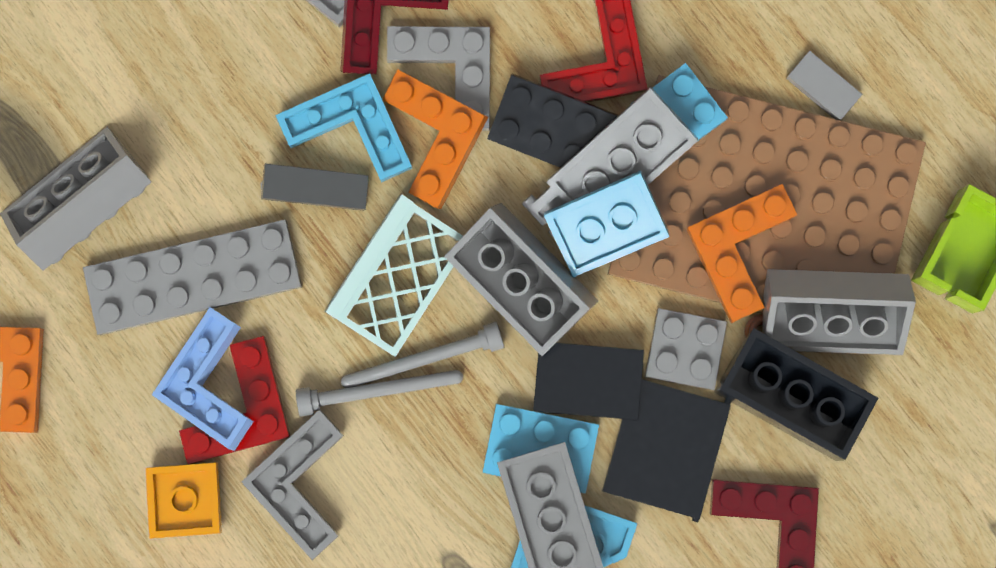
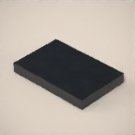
M556 343L543 356L538 353L533 411L638 421L644 350Z

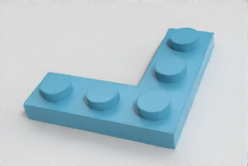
M370 73L275 115L290 148L354 121L381 182L413 169Z

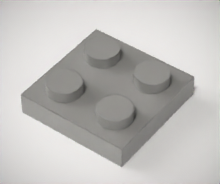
M658 308L645 377L715 390L727 321Z

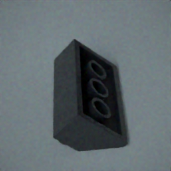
M755 328L751 330L731 360L714 391L719 396L835 461L846 460L879 399Z

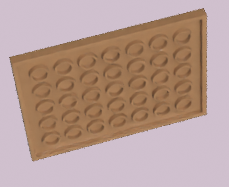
M658 75L656 84L661 82L666 77ZM705 87L728 119L696 142L648 185L670 233L669 237L611 261L608 275L721 303L686 230L687 227L783 184L797 216L735 244L762 303L767 269L895 274L926 142ZM763 309L757 311L756 313L763 314Z

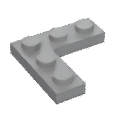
M387 26V62L455 63V99L486 115L488 119L482 131H489L490 27Z
M321 410L317 411L242 481L243 485L312 560L339 536L335 529L293 484L344 436Z

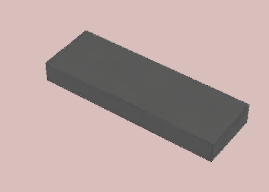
M265 163L261 199L364 211L366 210L369 175Z

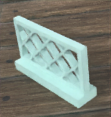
M400 195L324 312L396 357L454 267L448 261L441 271L439 261L447 259L445 257H438L435 237L448 235L459 241L463 235L415 205L413 201L404 195ZM414 213L426 220L429 235L409 238L407 223ZM432 225L442 232L433 234ZM403 231L405 240L396 242L397 238ZM430 239L434 259L415 263L411 242ZM406 244L410 264L391 268L388 252L392 246ZM383 260H385L386 269L377 271ZM435 263L437 279L433 284L420 287L416 266ZM411 268L415 288L396 292L392 272ZM387 273L391 293L372 297L369 286L370 280L374 275ZM364 289H366L367 298L358 300ZM429 289L424 299H422L421 290ZM416 292L419 307L415 313L401 316L397 296ZM392 297L397 317L377 321L373 301ZM369 302L373 322L358 325L347 318L354 305ZM411 318L406 327L403 328L402 320ZM398 321L400 336L392 347L381 340L378 325ZM374 326L375 335L364 328Z

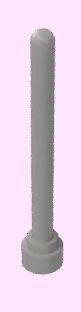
M497 321L483 325L484 329L479 330L478 335L345 375L341 379V384L344 388L359 386L479 348H483L484 351L490 349L491 352L503 349L505 347Z
M459 370L319 393L317 389L311 390L310 387L295 390L300 417L314 415V411L320 410V406L459 384L463 380V374Z

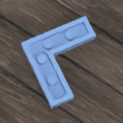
M209 307L152 393V396L226 448L235 451L254 421L203 387V384L241 327Z

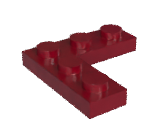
M345 0L340 71L342 73H370L377 75L381 5L448 10L449 0Z
M712 480L710 515L779 520L776 568H814L819 488Z

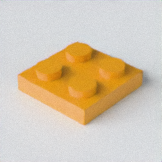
M218 462L145 468L149 539L222 533Z

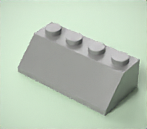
M106 127L2 211L0 215L15 244L44 271L51 264L60 261L64 254L75 244L87 239L91 232L102 222L114 217L119 208L129 200L142 194L146 186L151 183V180L113 132Z
M502 203L489 208L444 256L541 356L551 349L598 302L588 289L576 277L573 278L571 272Z
M767 269L763 294V305L765 308H763L762 333L794 351L903 355L916 304L909 274Z

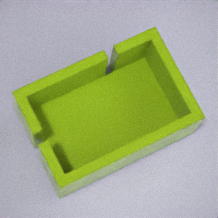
M969 184L958 190L944 216L948 220L940 224L911 281L937 295L947 293L946 300L973 314L985 310L996 289V198Z

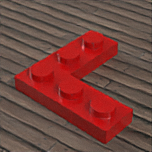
M594 0L606 62L541 74L539 76L541 85L585 102L645 92L648 88L631 1Z
M265 336L230 345L246 408V413L243 414L254 422L235 451L226 448L197 426L179 430L187 464H193L290 437Z

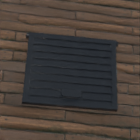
M642 379L639 420H621L602 492L693 517L692 521L698 523L731 402L728 400H724V403Z

